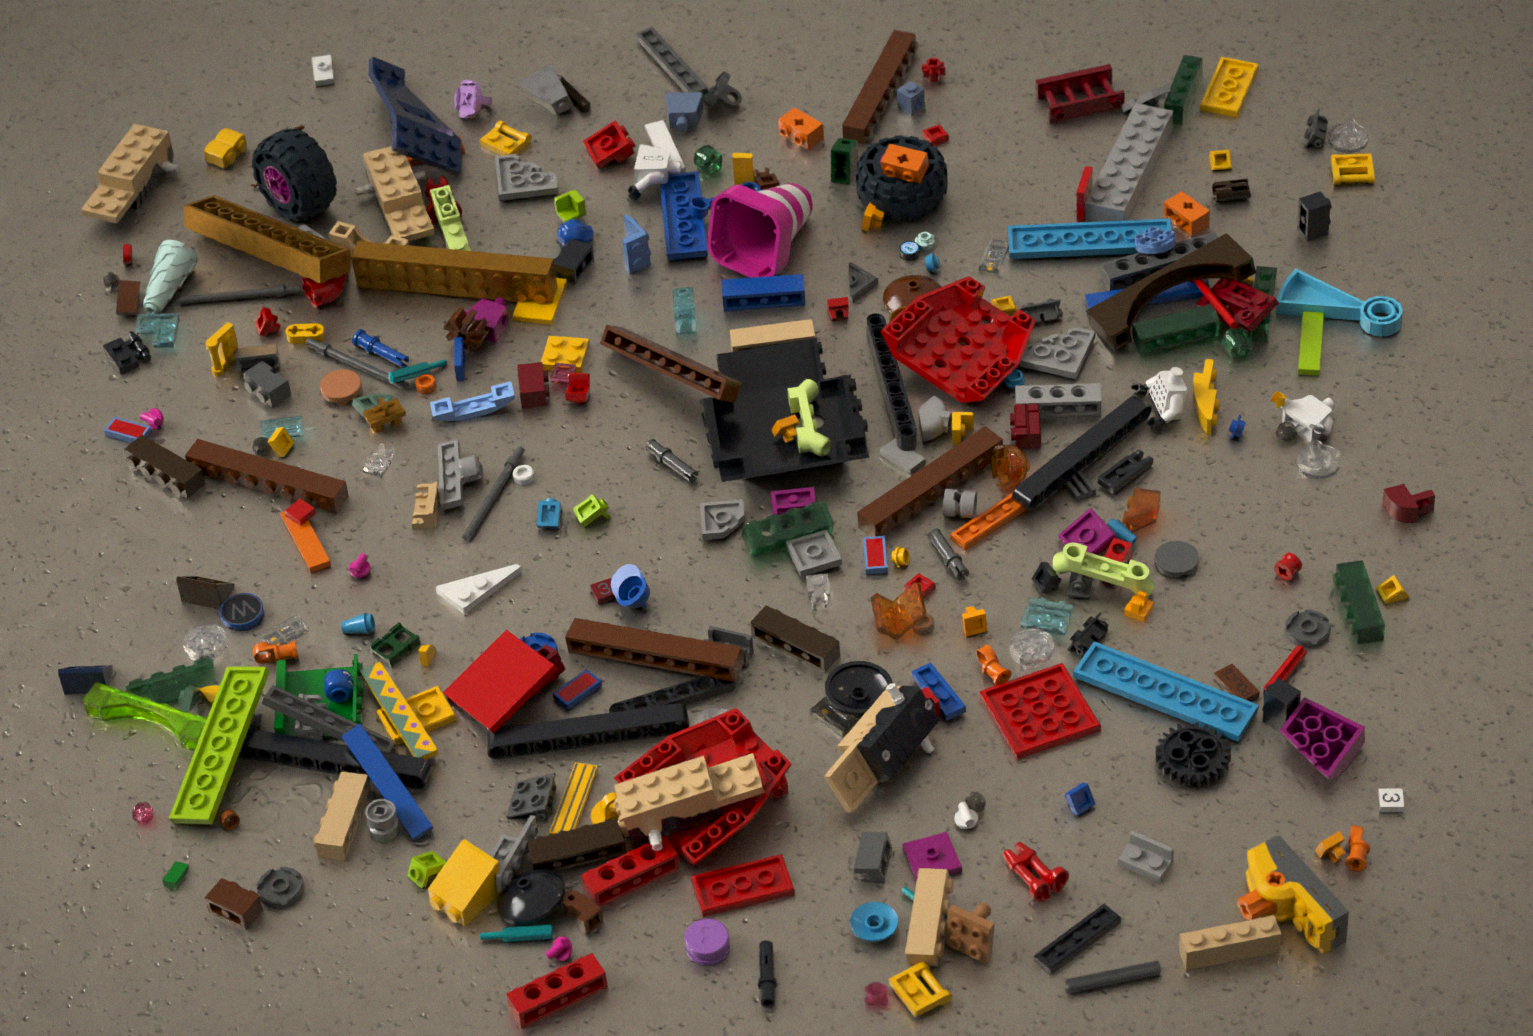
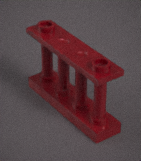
M1110 64L1035 80L1037 99L1047 98L1050 104L1048 106L1050 124L1120 109L1121 105L1125 103L1124 90L1114 92L1111 86L1112 67ZM1103 86L1107 94L1096 96L1092 88ZM1084 90L1088 98L1077 100L1073 92ZM1066 94L1069 102L1058 104L1055 96Z

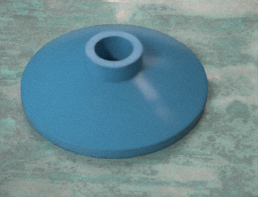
M869 902L854 910L850 918V926L858 938L868 942H879L891 937L898 927V916L895 910L887 904Z

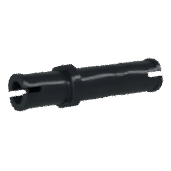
M762 941L759 943L760 978L758 980V988L761 994V1005L765 1008H770L775 1005V989L777 988V980L774 976V951L771 941Z

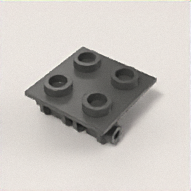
M551 773L517 781L506 818L535 813L536 818L540 821L548 818L549 807L552 806L553 795L557 788L554 781L556 774Z

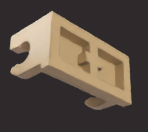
M438 482L417 485V490H426L427 492L416 493L412 516L413 521L411 523L412 528H436L440 501Z

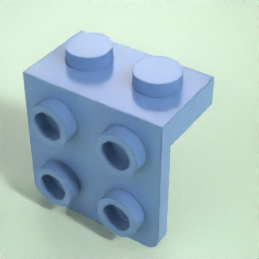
M629 214L624 215L626 238L622 239L625 267L627 272L631 274L651 265V250L648 246L650 239L648 232L639 226L635 218L633 219Z

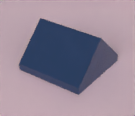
M112 665L70 666L58 669L64 695L109 693Z

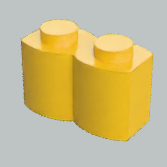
M222 129L216 138L205 147L203 151L205 161L222 168H227L230 164L234 163L236 156H239L246 150V137L244 134L234 130Z

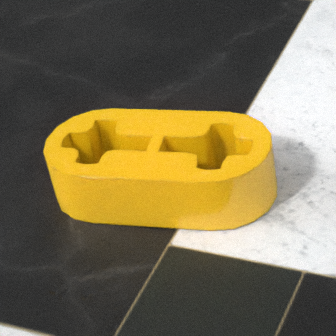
M292 324L285 330L287 341L291 344H306L308 338L318 342H322L325 339L324 327L321 324Z

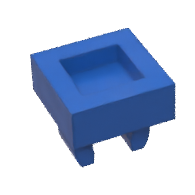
M1084 782L1064 795L1072 814L1075 815L1083 813L1096 804L1089 785Z

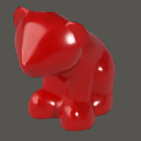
M348 273L343 274L339 278L329 279L325 283H316L315 280L301 276L303 281L302 289L315 308L334 302L341 294Z

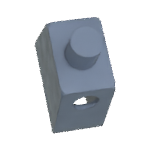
M702 92L665 93L669 126L676 128L679 132H685L688 128L697 127L704 108Z

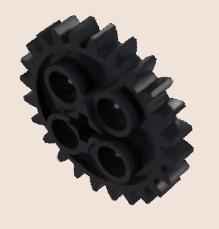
M1187 722L1184 728L1177 724V730L1170 727L1169 734L1162 733V739H1158V746L1155 747V761L1158 762V769H1163L1164 776L1170 774V781L1177 778L1179 785L1183 781H1187L1188 787L1191 786L1192 782H1195L1200 787V781H1204L1209 785L1210 778L1218 781V775L1224 776V770H1228L1229 763H1231V746H1228V739H1223V733L1216 735V728L1208 730V724L1200 728L1198 722H1196L1194 727H1191L1190 723Z

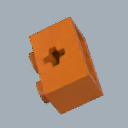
M795 107L778 119L779 134L807 150L824 139L823 123Z
M889 144L881 160L882 173L888 177L920 184L929 167L927 153Z
M1181 191L1164 202V218H1170L1172 224L1192 237L1209 227L1210 211Z

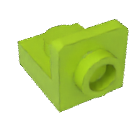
M591 494L572 509L584 527L601 514L607 520L611 517L607 511L609 509L608 504L603 498L598 499L594 494Z
M434 851L414 856L411 859L407 876L420 888L426 887L428 877L439 873L446 864V861Z

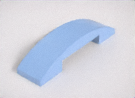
M512 382L491 386V393L453 403L450 397L430 402L433 419L460 421L492 413L515 399Z

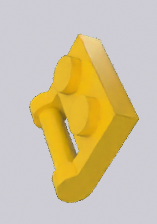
M499 120L495 127L479 141L480 146L500 156L516 155L531 142L532 135L527 132L522 133ZM504 132V133H506V134H508V135H510V136H512V137H515V138H517V139H519V140H518V141H515V140H513V139H511V138H509V137L503 135L502 133Z
M1371 153L1331 155L1333 185L1353 182L1375 183ZM1349 173H1367V174L1340 175V174H1349Z
M229 322L222 326L205 343L211 356L212 374L216 377L224 374V369L235 360L236 348H239L234 325Z
M920 962L889 978V985L915 1018L940 1004H948L953 997L932 975L930 967L926 962ZM917 977H922L934 991L935 995L932 996Z

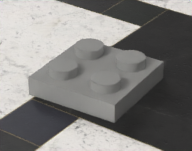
M827 529L786 541V548L801 577L842 565V558Z

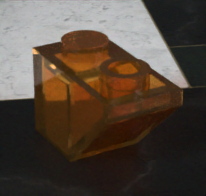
M1135 488L1133 496L1128 497L1127 509L1129 510L1124 511L1123 524H1126V527L1132 533L1157 521L1160 510L1161 491Z

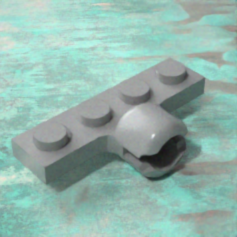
M456 439L437 444L440 505L443 510L464 505L463 484L483 478V466L479 462V457L472 455L461 458L460 443Z

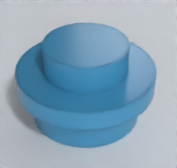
M934 253L925 256L927 271L937 273L938 268H940V259Z
M1017 369L1004 380V384L1015 389V386H1023L1025 383L1024 375Z

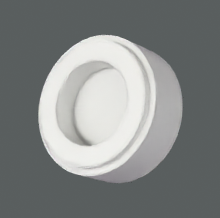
M520 465L513 470V480L518 485H528L535 478L534 470L531 466Z

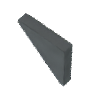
M849 262L850 302L854 303L879 283L877 277Z

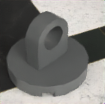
M722 72L717 77L716 84L709 89L704 99L706 106L711 108L717 101L729 109H734L741 103L742 96L740 92L727 84L730 79L728 73ZM728 95L733 96L735 102L730 101Z

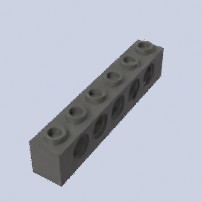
M1215 232L1176 242L1175 247L1166 252L1158 254L1136 253L1101 263V280L1108 291L1126 289L1217 239L1218 236Z

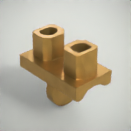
M381 397L377 399V406L363 411L364 418L375 433L382 431L384 428L383 424L390 422L392 425L402 423V417L406 416V411L397 398L385 402Z

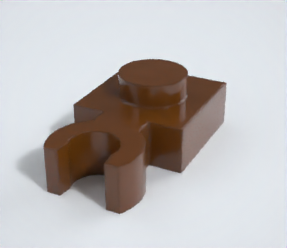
M766 167L765 172H759L757 169L754 170L755 183L760 186L761 190L780 186L776 175L769 173V168Z

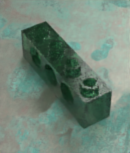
M825 501L819 503L811 502L806 507L800 509L792 508L780 515L772 514L764 520H753L746 523L742 528V538L750 558L784 548L786 547V541L826 529L828 533H832L834 522ZM804 519H809V520H811L812 522H811V523H805V522H803V520H804ZM788 525L791 527V529L787 530L784 529L782 526ZM762 532H769L771 535L765 536Z

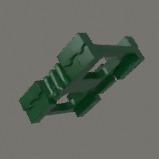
M399 622L390 629V633L385 634L382 639L378 638L370 644L369 650L371 654H377L388 662V666L392 667L401 660L400 657H403L406 652H409V650L412 652L417 648L421 641L418 635L407 630ZM405 632L410 636L407 641L402 643L395 639L400 633ZM385 645L395 649L389 655H384L379 651Z

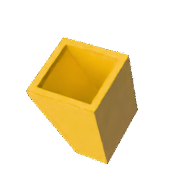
M463 839L428 888L431 906L435 910H441L447 914L453 922H458L465 927L500 895L501 892H497L496 874L500 869L499 861Z

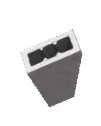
M552 64L518 82L526 97L556 115L574 106Z

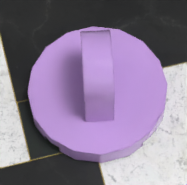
M466 79L460 83L462 84L461 87L456 90L455 108L456 111H459V116L462 118H474L478 114L481 105H492V97L482 96L480 85L474 80Z

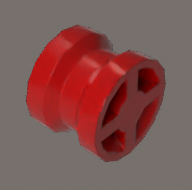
M1289 552L1274 565L1277 576L1285 581H1290L1295 576V573L1302 569L1301 560L1295 554Z

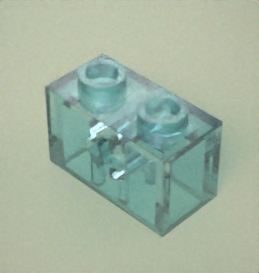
M693 287L674 288L673 304L676 335L697 333Z

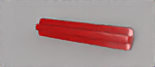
M1298 645L1294 648L1264 686V690L1267 685H1272L1278 678L1283 681L1288 679L1307 655V650L1303 646Z

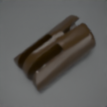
M1248 178L1218 181L1212 184V193L1216 195L1214 198L1216 202L1251 198Z

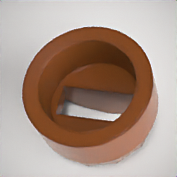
M228 809L220 814L219 821L226 830H232L238 826L240 817L235 811Z

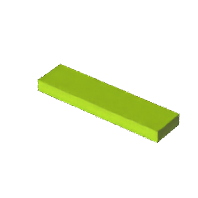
M1303 311L1298 374L1319 376L1324 313Z

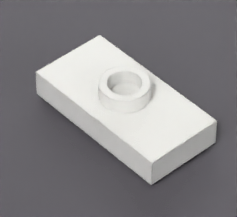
M331 55L312 57L315 86L334 84Z

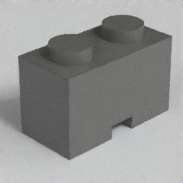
M262 360L243 373L244 386L249 393L255 394L262 403L274 407L291 396L289 381L278 372L276 374L272 373L273 368Z

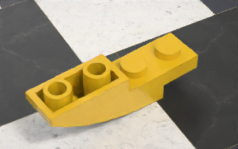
M1205 359L1203 373H1194L1193 379L1194 411L1199 424L1208 435H1211L1212 427L1217 426L1218 414H1215V411L1219 412L1220 399H1217V390H1214L1215 383H1212V381L1217 379V369L1214 368V360Z

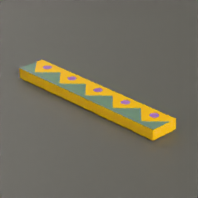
M381 662L360 670L361 677L413 757L427 760L438 755L437 747Z

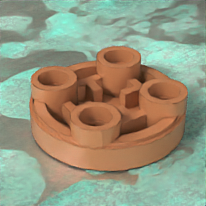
M334 370L326 374L320 381L322 398L337 403L339 406H347L349 401L356 398L363 390L360 376L352 370Z

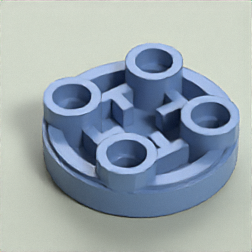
M1157 226L1150 227L1148 232L1134 236L1135 249L1144 254L1166 252L1176 245L1175 231L1160 230V227Z

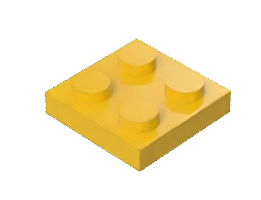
M549 336L541 359L543 370L582 373L590 346L589 339Z

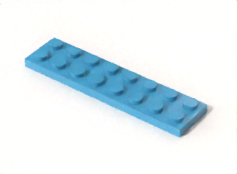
M1171 219L1008 226L1010 259L1140 253L1135 249L1134 236L1146 233L1148 228L1155 226L1160 227V230L1164 231L1172 230Z
M1095 641L1073 671V677L1191 724L1195 725L1198 722L1201 728L1208 724V730L1216 728L1217 734L1223 733L1224 737L1239 742L1259 711L1258 704Z

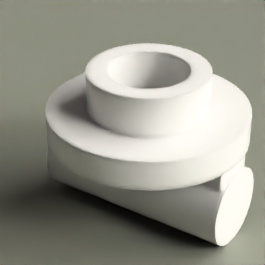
M961 802L958 805L959 811L954 817L955 823L963 829L973 828L978 823V815L974 810L968 808L966 802Z

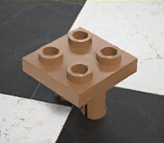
M981 902L971 913L952 904L947 913L945 945L987 964L992 957L995 923L986 920L991 914V907Z

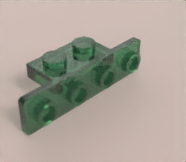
M201 658L194 661V665L187 667L179 665L174 667L171 672L165 674L163 671L152 674L151 678L143 681L142 678L134 679L126 686L127 694L150 688L155 706L179 699L181 690H185L189 685L197 687L194 674L213 668V660Z

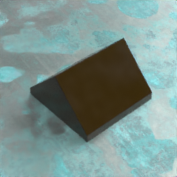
M177 576L176 579L181 602L220 609L221 604L230 596L234 589V583L199 576Z

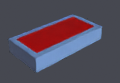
M114 417L104 430L105 436L130 443L141 435L148 437L152 432L151 426Z
M885 536L863 537L866 575L888 573Z

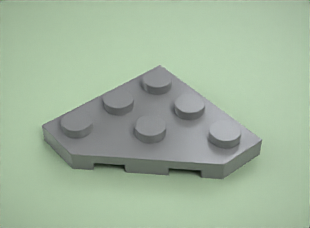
M515 154L495 156L499 201L558 194L556 174L552 172L546 173L541 170L540 166L531 162L526 163Z
M1074 327L1069 329L1066 334L1060 336L1054 334L1041 339V342L1035 345L1029 343L1025 347L1018 366L1076 379L1094 342L1095 331Z

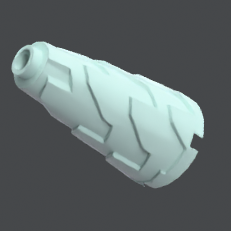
M165 240L160 244L154 259L155 263L150 273L152 276L146 288V296L143 302V307L148 314L155 315L160 313L168 301H171L177 289L182 286L188 274H191L198 261L197 254L191 247L188 250L184 249L185 243L176 240Z

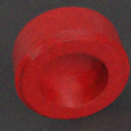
M123 244V264H131L132 245Z

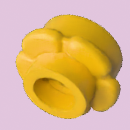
M901 546L897 547L892 552V562L898 568L909 564L910 556L908 549Z

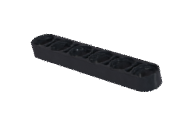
M703 676L616 702L610 706L609 713L633 710L640 704L654 707L680 703L686 706L734 691L737 688V679L736 682L732 681L730 684H723L721 682L722 679ZM703 685L711 686V688L706 691L700 689V687ZM683 691L690 693L686 697H681L678 695L680 692ZM660 698L668 699L666 703L657 702Z

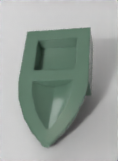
M382 393L369 394L353 399L352 406L363 416V411L378 405L377 399L382 397L385 402L392 400L393 396Z
M189 685L185 690H181L178 703H181L180 710L190 712L195 707L200 696L199 687Z

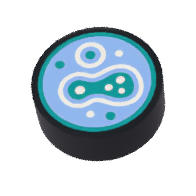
M914 241L903 242L899 247L900 256L903 259L913 260L920 255V246Z

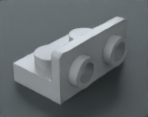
M1132 831L1129 835V844L1118 858V865L1161 883L1174 864V849L1165 843L1157 842L1144 834Z

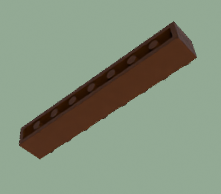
M893 30L842 124L844 139L857 140L860 144H866L868 138L872 137L875 125L879 124L881 114L886 111L887 103L893 97V91L898 88L900 78L904 77L906 67L911 64L913 54L917 53L918 42H916V34Z
M606 325L600 342L601 345L718 400L736 401L742 382L623 327Z
M986 426L859 510L857 512L858 527L870 537L888 534L889 531L903 524L908 518L919 513L923 508L944 495L946 488L953 489L963 481L968 480L969 477L979 470H983L994 460L999 459L1003 455V439Z
M197 439L185 455L187 461L202 469L203 475L261 491L269 495L282 497L286 500L296 502L298 499H302L309 505L324 511L337 513L349 497L346 481Z
M574 618L565 636L568 652L709 676L736 682L744 664L742 647L587 619Z

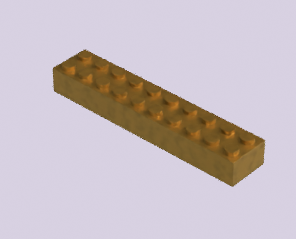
M216 195L184 205L185 228L193 230L194 233L203 234L207 238L215 239L221 244L232 246L233 249L242 250L248 255L259 257L260 260L271 262L275 266H281L289 272H295L302 277L315 280L316 283H325L329 279L339 278L343 274L350 272V249Z
M365 241L357 242L351 256L357 287L491 300L501 297L505 301L525 302L527 300L544 304L545 302L552 303L558 287L553 258Z

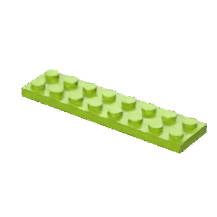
M227 666L169 816L172 823L213 824L270 671L267 667Z

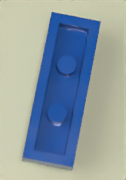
M931 662L911 671V677L920 689L929 687L940 701V714L946 721L966 712V705Z

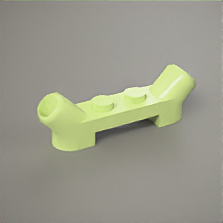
M806 379L798 387L787 388L791 413L799 412L802 427L796 428L799 453L812 452L823 457L830 451L831 443L828 437L817 432L816 419H812L814 417L813 405L810 403L819 395V388L815 381Z
M1078 543L1066 544L1063 551L1056 553L1053 557L1052 565L1058 574L1072 571L1131 589L1136 596L1139 591L1150 596L1154 589V582L1149 577L1148 567L1138 561L1130 559L1129 564H1125L1086 552L1088 546Z

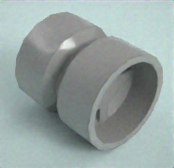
M946 488L943 499V516L956 517L960 514L961 518L974 519L977 508V491L964 490L960 493L958 489Z
M378 799L368 804L365 815L371 838L379 843L393 841L398 836L400 829L394 804L386 799Z

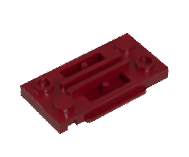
M1219 279L1210 289L1238 322L1236 329L1240 327L1249 332H1252L1279 304L1275 297L1243 283H1238L1236 280ZM1203 295L1196 303L1199 310L1208 313L1210 318L1228 325Z

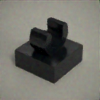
M1041 562L1032 577V581L1042 593L1049 594L1052 587H1058L1062 579L1058 578L1059 576L1056 574V571L1053 570L1048 562Z

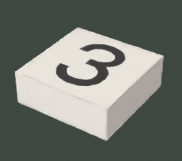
M1378 789L1380 812H1404L1402 789Z

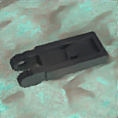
M1140 449L1136 450V452L1129 456L1127 455L1098 477V484L1114 494L1143 471H1147L1153 465L1154 459L1147 456L1141 460L1144 452Z

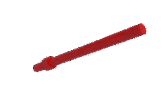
M1202 279L1190 281L1195 283L1232 329H1236L1238 322Z

